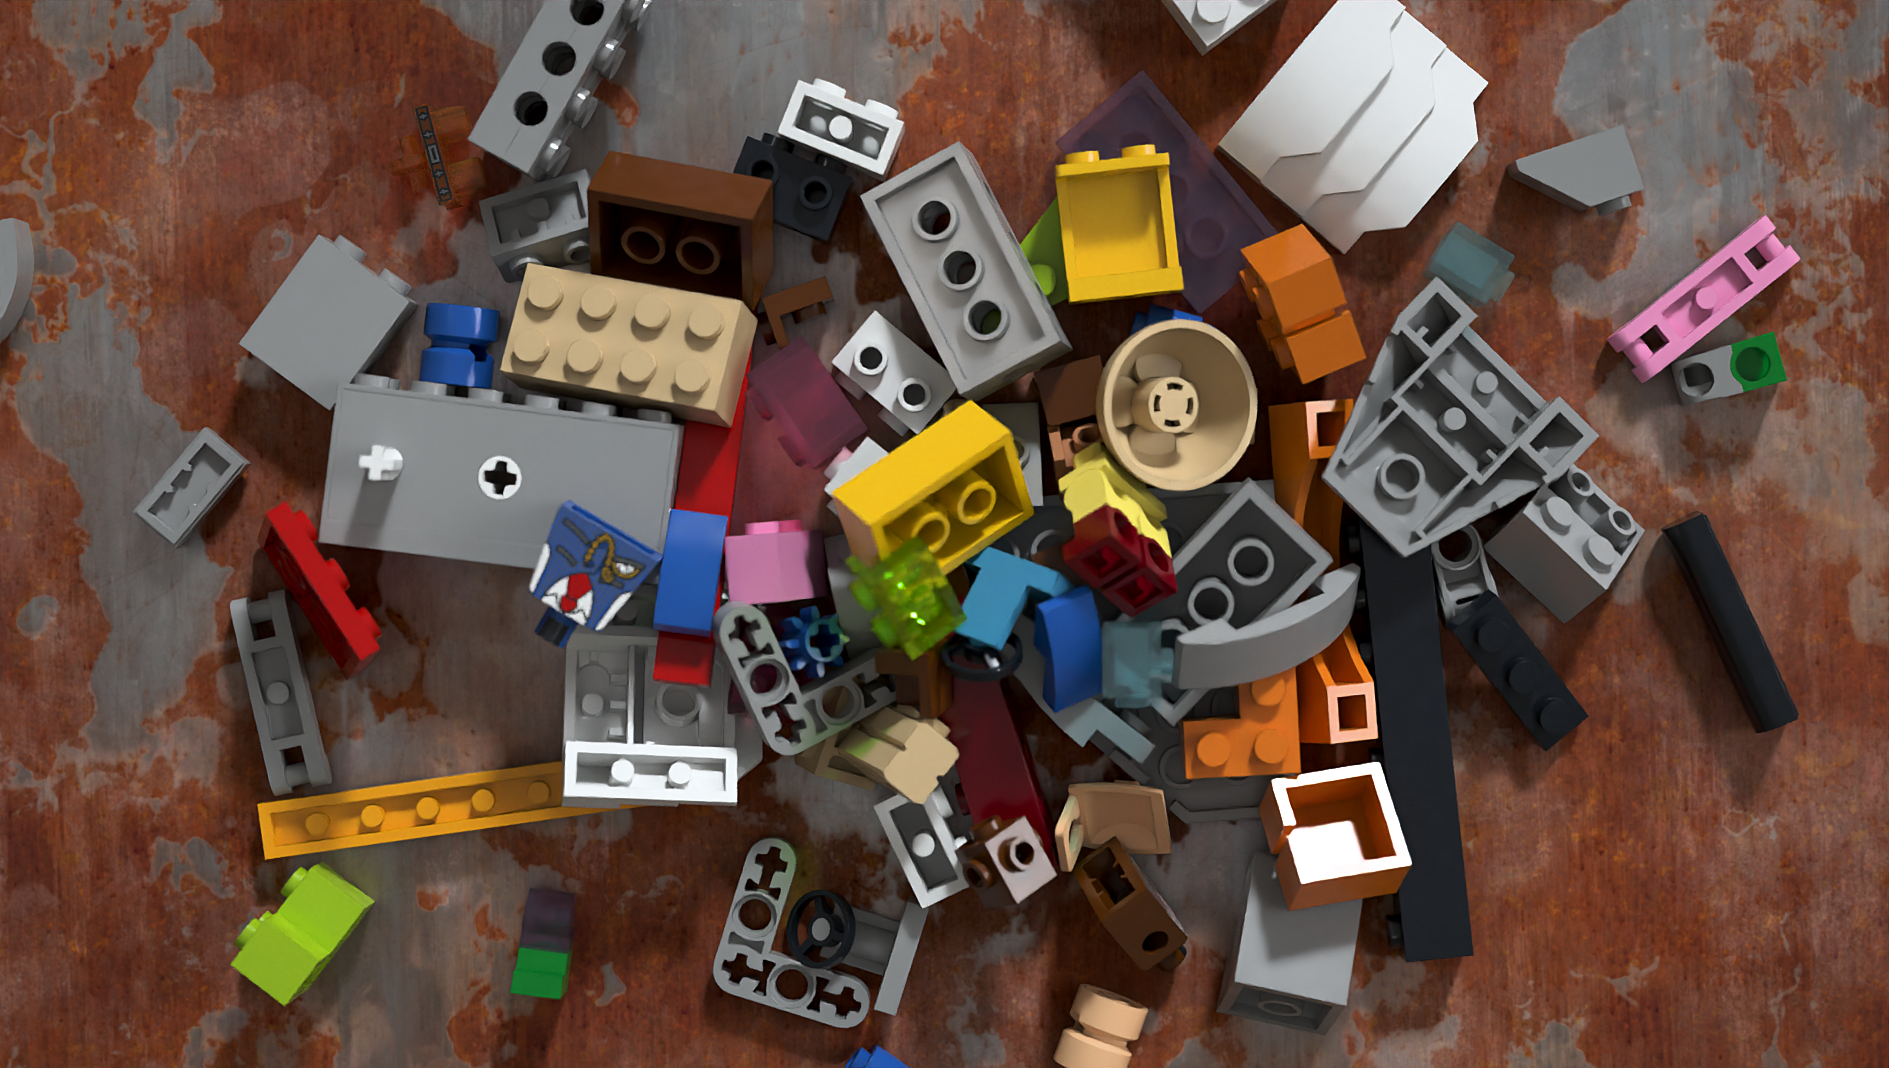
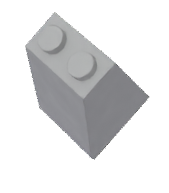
M1267 851L1264 854L1255 853L1245 874L1216 1012L1326 1035L1347 1005L1363 899L1288 911L1275 867L1280 853L1271 854V851Z

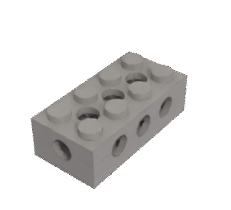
M545 0L468 140L485 153L537 182L545 181L548 174L555 178L564 167L571 152V148L565 145L575 126L583 129L589 122L598 104V99L593 97L594 92L603 77L611 80L619 69L626 50L620 48L630 28L638 31L642 27L651 11L653 1ZM604 9L603 16L597 23L590 26L583 25L585 17L591 11ZM572 57L576 58L575 66L568 74L556 76L557 68L563 60ZM548 106L546 118L538 125L529 126L532 112L539 107Z
M959 141L860 196L955 387L962 397L975 403L1073 350L976 158ZM950 213L951 221L948 228L940 234L933 235V225L936 219L942 214ZM975 261L976 271L973 278L965 284L958 285L957 276L961 267L968 262ZM1000 310L1001 323L994 332L984 335L982 324L985 317L993 311Z

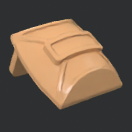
M1126 780L1078 782L1069 785V797L1055 830L1061 871H1072L1082 846L1097 849L1114 836L1118 838L1129 854L1150 855L1169 854L1172 852L1163 790L1152 786H1141L1137 781ZM1073 821V825H1072L1071 831H1070V842H1069V830H1070L1071 822Z

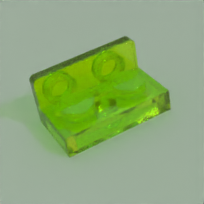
M917 535L870 570L854 554L844 560L854 578V581L847 585L848 589L868 614L873 611L875 615L868 621L874 633L888 649L897 644L912 661L967 620L932 552Z

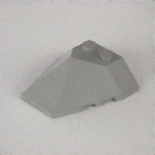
M1437 276L1395 318L1321 476V479L1402 558L1562 476L1599 437L1560 396L1546 402L1468 325L1477 315Z

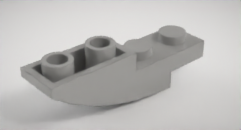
M1025 602L1011 630L1021 640L1023 649L1022 663L1014 671L1019 680L1046 714L1080 746L1083 747L1094 732L1098 730L1140 764H1143L1156 747L1153 742L1146 738L1152 728L1127 708L1118 716L1101 703L1107 695L1104 690L1102 693L1056 713L1043 700L1046 659L1033 645L1035 622L1026 616L1032 606ZM1005 642L1002 651L1009 661L1014 656L1016 650Z

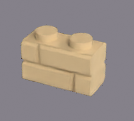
M898 703L894 707L887 705L859 720L860 727H853L838 746L839 755L870 780L915 804H924L938 785L937 776H944L959 757L957 748L945 739L950 733V729L937 718L922 719L920 712L915 708Z

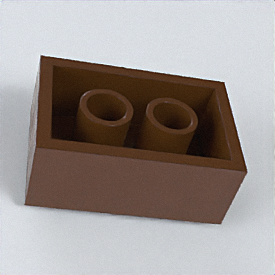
M609 150L587 187L591 274L739 300L750 311H754L773 273V180Z

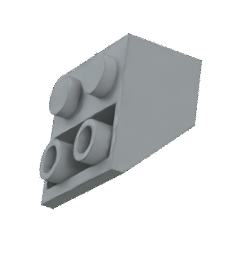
M1572 464L1562 476L1525 494L1502 518L1483 545V549L1565 624L1608 589L1645 530L1634 521L1628 511L1619 507L1594 484L1585 471Z

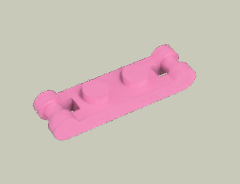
M1766 215L1751 223L1738 236L1606 339L1617 353L1623 351L1633 363L1634 367L1631 371L1641 384L1660 372L1800 260V257L1790 245L1784 248L1772 231L1776 227ZM1753 247L1766 260L1758 270L1745 256V253ZM1652 327L1665 342L1654 352L1649 349L1640 337Z

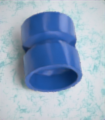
M427 303L423 334L431 340V346L422 350L419 381L458 387L492 389L495 358L487 350L488 346L497 342L500 311L464 305Z

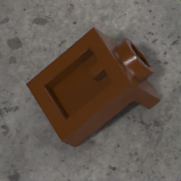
M826 276L762 298L766 311L756 314L767 346L777 343L782 354L793 351L783 319L793 316L795 325L827 314L824 305L834 302L835 299Z

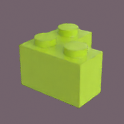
M323 861L312 866L309 871L302 866L298 868L280 892L287 898L280 909L274 914L266 911L259 920L254 918L234 943L241 951L230 965L284 1006L311 987L375 902Z

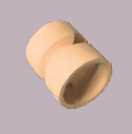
M1080 984L1070 1010V1015L1076 1021L1075 1025L1063 1029L1053 1059L1066 1068H1128L1132 1054L1126 1047L1127 1042L1139 1038L1148 1009L1142 1004L1115 992L1089 984Z

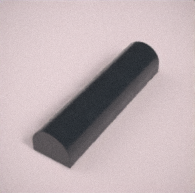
M1695 511L1661 528L1663 536L1755 733L1767 732L1797 720L1799 713L1707 515Z

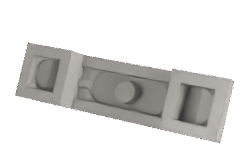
M1351 563L1316 578L1309 585L1307 601L1241 629L1235 630L1221 618L1176 637L1171 683L1177 689H1208L1233 686L1273 676L1307 661L1329 646L1349 624L1354 614L1361 568Z

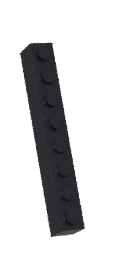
M1353 512V524L1344 526V537L1348 558H1357V566L1361 568L1354 614H1363L1365 636H1357L1356 645L1374 681L1378 731L1377 747L1368 748V764L1380 763L1412 864L1397 893H1392L1394 914L1386 915V933L1389 948H1398L1399 956L1406 963L1473 956L1430 544L1402 558L1356 512Z

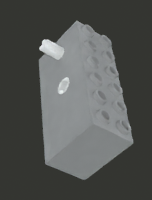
M357 373L355 384L338 382L318 542L536 569L561 504L571 500L657 552L664 553L671 509H675L685 426L677 425V418L672 417L673 413L639 409L637 420L621 418L622 408L591 402H582L581 413L566 411L567 401L535 395H525L524 405L510 404L511 394L478 388H469L468 398L455 397L456 387L422 381H412L411 391L399 390L400 380ZM510 472L516 474V484L507 485L500 483V473ZM662 559L643 583L659 585Z

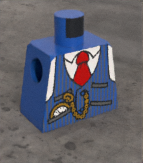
M571 500L561 504L528 590L533 596L549 604L534 632L542 639L560 648H565L579 623L599 633L659 564L663 554Z

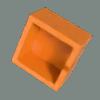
M1303 224L1240 249L1246 265V269L1238 271L1241 284L1249 301L1256 303L1262 319L1256 321L1260 336L1268 352L1273 351L1282 371L1291 368L1301 383L1305 384L1366 358L1349 310L1338 314L1335 313L1334 308L1346 304L1347 301L1332 258Z
M1379 762L1271 779L1258 810L1271 854L1280 853L1275 867L1288 911L1397 893L1412 864Z

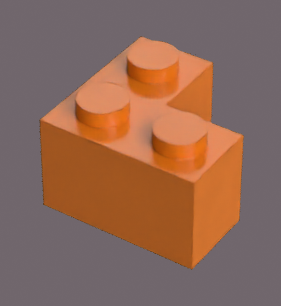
M1295 667L1263 679L1233 685L1235 714L1182 717L1179 720L1182 774L1186 779L1301 773Z

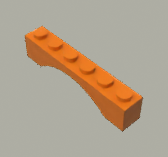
M1353 399L1309 401L1268 406L1275 502L1331 554L1333 562L1318 577L1340 568L1339 535L1344 500L1321 479V476L1354 408ZM1309 587L1288 608L1307 601ZM1348 624L1329 646L1307 661L1295 666L1299 742L1335 744L1378 738L1374 681L1361 658L1351 632L1350 624Z

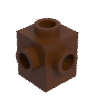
M999 815L986 818L969 830L972 838L954 850L962 865V872L966 882L977 892L986 910L1018 904L1057 876L1043 850V843L1039 834L1030 826L1025 815L1004 821L1001 820Z

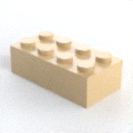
M527 263L500 371L521 389L633 410L647 409L673 413L672 417L731 428L758 320L746 305L739 300Z

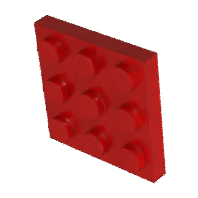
M285 501L266 512L257 542L340 672L348 681L366 670L380 649L376 639L382 636L381 632L367 609L362 607L356 611L348 599L345 590L350 588V584L338 563L333 558L325 562L316 549L314 542L319 539V536L308 516L301 509L293 513Z

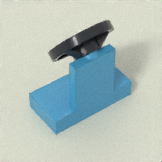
M987 546L963 563L977 577L951 627V630L956 634L947 639L942 647L944 669L951 676L967 682L980 683L999 680L1012 674L1021 665L1023 660L1022 643L1019 637L1011 632L1027 598L1043 603L1077 588L1059 572ZM1006 642L1016 652L1009 661L999 666L996 659L999 657V650H1002ZM949 656H965L969 662L985 664L988 669L974 670L963 668L953 663Z

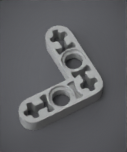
M732 601L718 609L713 617L712 633L714 640L756 730L766 745L782 755L801 753L896 701L895 674H889L890 683L886 686L877 680L862 686L863 691L868 694L865 699L861 689L852 680L856 676L864 683H867L880 675L875 670L874 651L881 646L869 649L845 662L842 666L825 673L824 677L816 678L798 687L770 624L760 610L743 601ZM737 616H740L747 622L752 621V624L745 630L751 645L757 648V651L748 653L742 641L734 636H728L735 629L733 620ZM761 664H773L777 672V680L774 686L764 693L753 692L750 686V675L753 670ZM844 686L849 695L847 706L839 714L827 715L822 706L825 693L832 687ZM779 704L786 716L793 721L798 720V722L791 726L793 736L789 739H785L780 734H774L781 729V722L776 712L768 706Z
M774 835L762 837L753 844L745 860L714 960L713 975L716 983L722 990L730 994L840 1028H850L858 1025L864 1020L869 1011L871 998L868 987L861 979L832 968H809L801 964L793 956L771 950L797 868L798 857L793 845L783 837ZM771 846L781 849L780 859L788 862L786 870L777 869L769 887L781 888L778 898L764 889H749L746 887L749 878L757 884L760 883L764 864L756 861L757 854H767ZM748 900H761L770 908L771 921L765 928L751 930L741 922L739 916L740 908ZM738 953L748 956L747 966L762 972L765 965L764 960L774 962L775 965L767 978L766 992L755 989L761 978L752 975H744L740 982L732 981L730 979L731 970L723 967L724 960L734 961ZM795 969L804 974L808 982V990L805 995L795 1000L786 999L781 996L776 987V979L783 971ZM817 977L829 980L823 991L832 994H841L844 987L854 989L853 999L861 1002L860 1008H850L847 1015H840L836 1013L837 1003L822 997L820 1009L809 1006L817 990Z

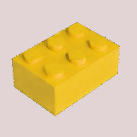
M971 400L831 492L859 574L897 607L1035 514L1010 430Z

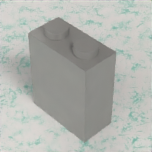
M340 234L334 242L321 235L316 237L239 342L241 346L329 411H335L338 382L355 384L356 373L368 375L419 306V304L407 296L412 289L408 283L387 268H384L380 275L376 274L362 263L367 253Z

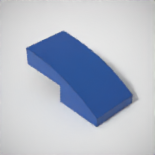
M671 509L657 591L653 629L710 637L719 589V574L728 528V516Z
M1085 584L1036 606L1033 645L1046 659L1042 698L1054 713L1103 692L1104 661L1101 631L1092 591Z

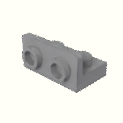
M586 168L479 201L491 256L505 282L523 281L527 263L560 268L570 264L580 265L590 262L587 187L591 179Z

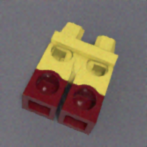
M1100 442L1093 443L1074 455V471L1059 479L1060 492L1065 496L1064 504L1073 514L1075 539L1062 546L1064 563L1095 589L1100 587V593L1132 619L1178 592L1167 531L1164 525L1160 523L1167 518L1166 506L1146 489L1145 482L1129 474L1112 459L1109 450Z

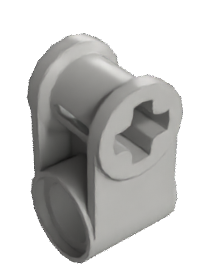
M1470 524L1458 529L1462 532L1465 540V546L1459 556L1453 559H1445L1439 551L1440 539L1430 544L1437 612L1445 630L1448 629L1445 626L1447 622L1486 590L1490 589L1498 596L1494 579L1487 565L1481 538L1477 530Z

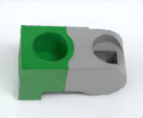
M1774 331L1670 363L1682 406L1717 397L1725 398L1787 381Z

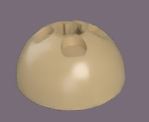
M1176 319L1155 323L1139 330L1115 350L1105 365L1099 379L1096 394V418L1101 437L1113 458L1122 468L1151 486L1167 490L1186 491L1201 488L1215 482L1229 472L1239 461L1249 445L1254 432L1257 417V391L1251 369L1234 342L1208 324L1193 320Z

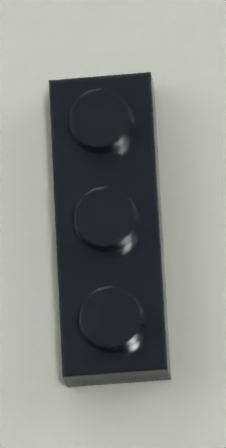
M1490 589L1486 590L1445 624L1537 745L1544 751L1549 750L1589 717L1499 597Z

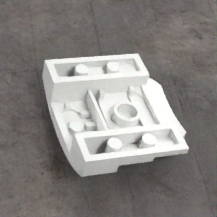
M1338 0L1216 146L1218 151L1343 255L1364 232L1405 228L1478 141L1473 102L1488 82L1446 48V44L1404 10L1406 7L1397 0Z
M641 584L599 633L579 623L566 644L562 735L563 807L619 809L620 804L736 806L737 781L762 761V739L756 730L717 644L711 688L653 681L659 630L653 629L658 585ZM723 588L721 607L730 602L729 589ZM737 616L733 620L735 629L728 636H734L742 641L748 653L757 651L758 649L751 645L746 632L739 626V616ZM763 664L757 666L750 675V686L755 693H762Z

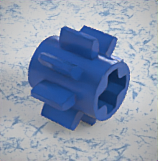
M812 606L801 608L800 619L791 617L781 620L780 623L785 631L778 644L784 657L788 660L787 663L791 671L800 670L805 667L808 679L824 677V666L832 668L844 664L839 655L844 644L850 641V637L843 635L840 627L836 624L839 619L837 613L825 615L819 619L817 607ZM809 638H814L815 647H810Z

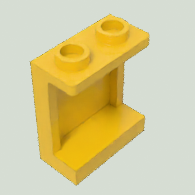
M1138 145L1122 148V158L1099 160L1098 151L1065 155V164L1055 166L1054 175L1069 305L1181 293L1184 290L1182 267H1179L1169 178V153L1156 154L1155 145Z

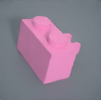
M802 519L744 524L745 535L725 537L727 564L724 582H728L730 602L743 601L748 604H759L828 596L823 529L802 531Z

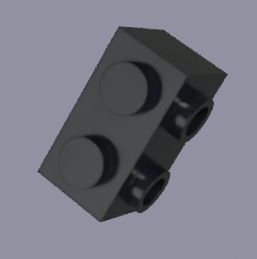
M764 132L761 141L747 136L733 173L773 180V223L830 245L854 186L853 178L844 175L847 165L816 153L813 162L792 154L795 147L793 143Z

